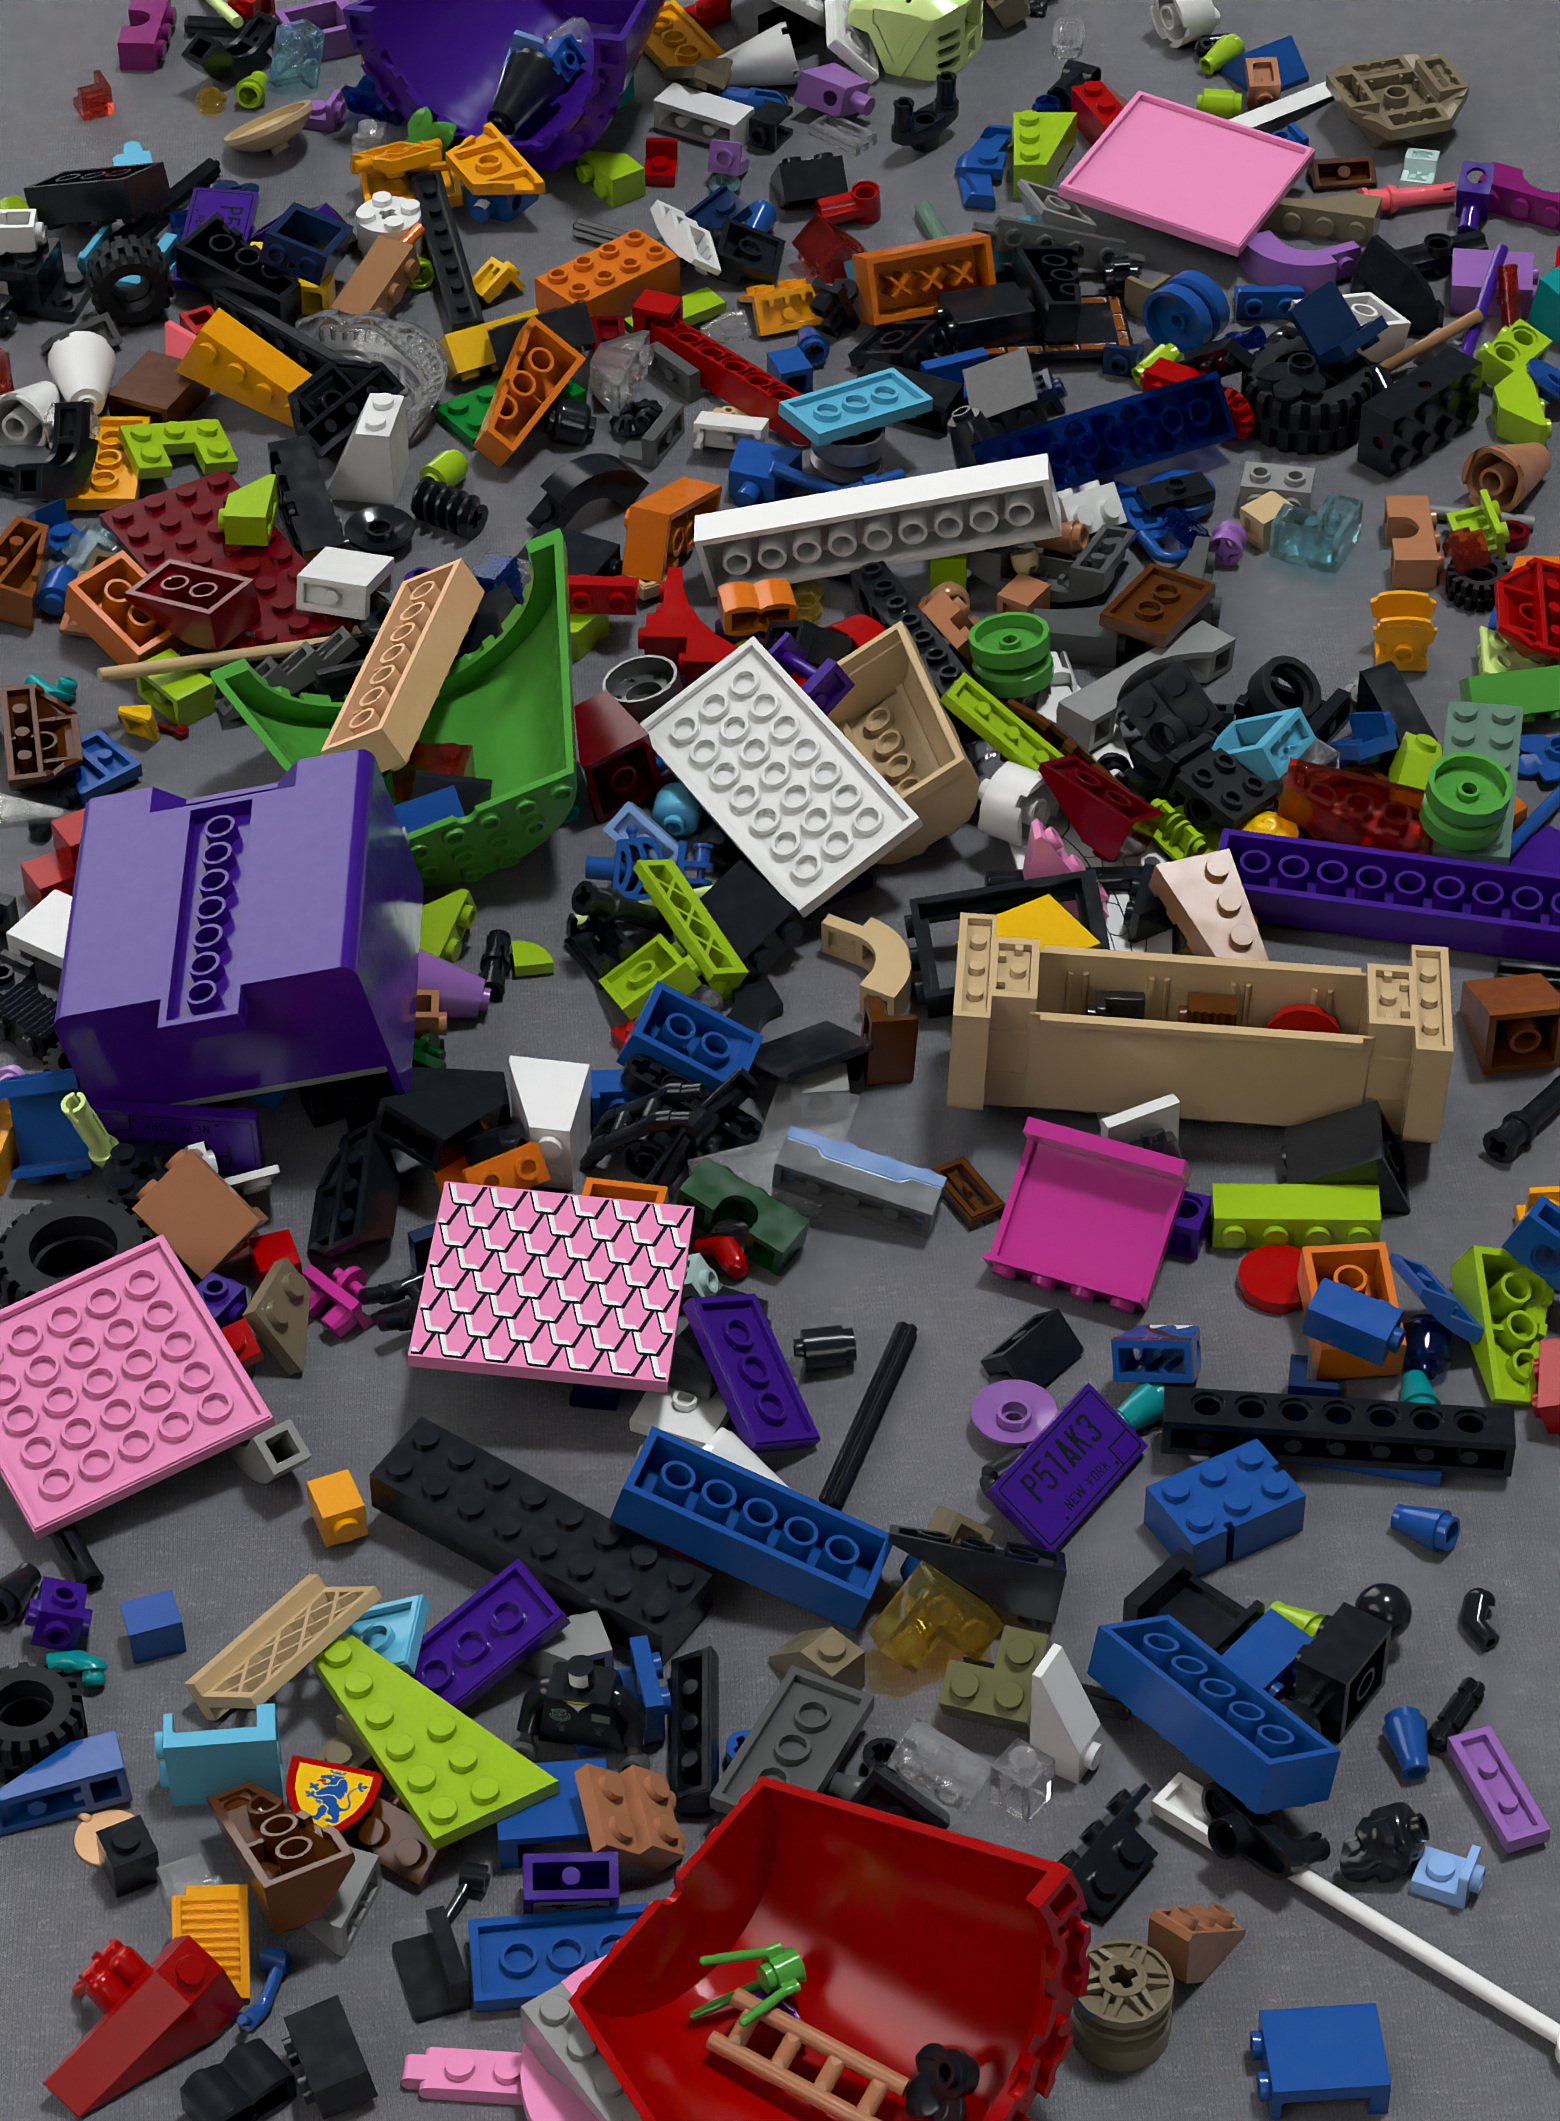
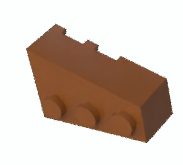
M17 515L0 535V620L32 631L39 607L37 596L45 580L50 559L49 525Z

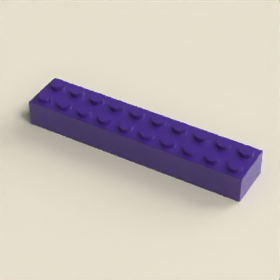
M1223 828L1218 851L1230 849L1252 913L1258 917V922L1560 963V873Z

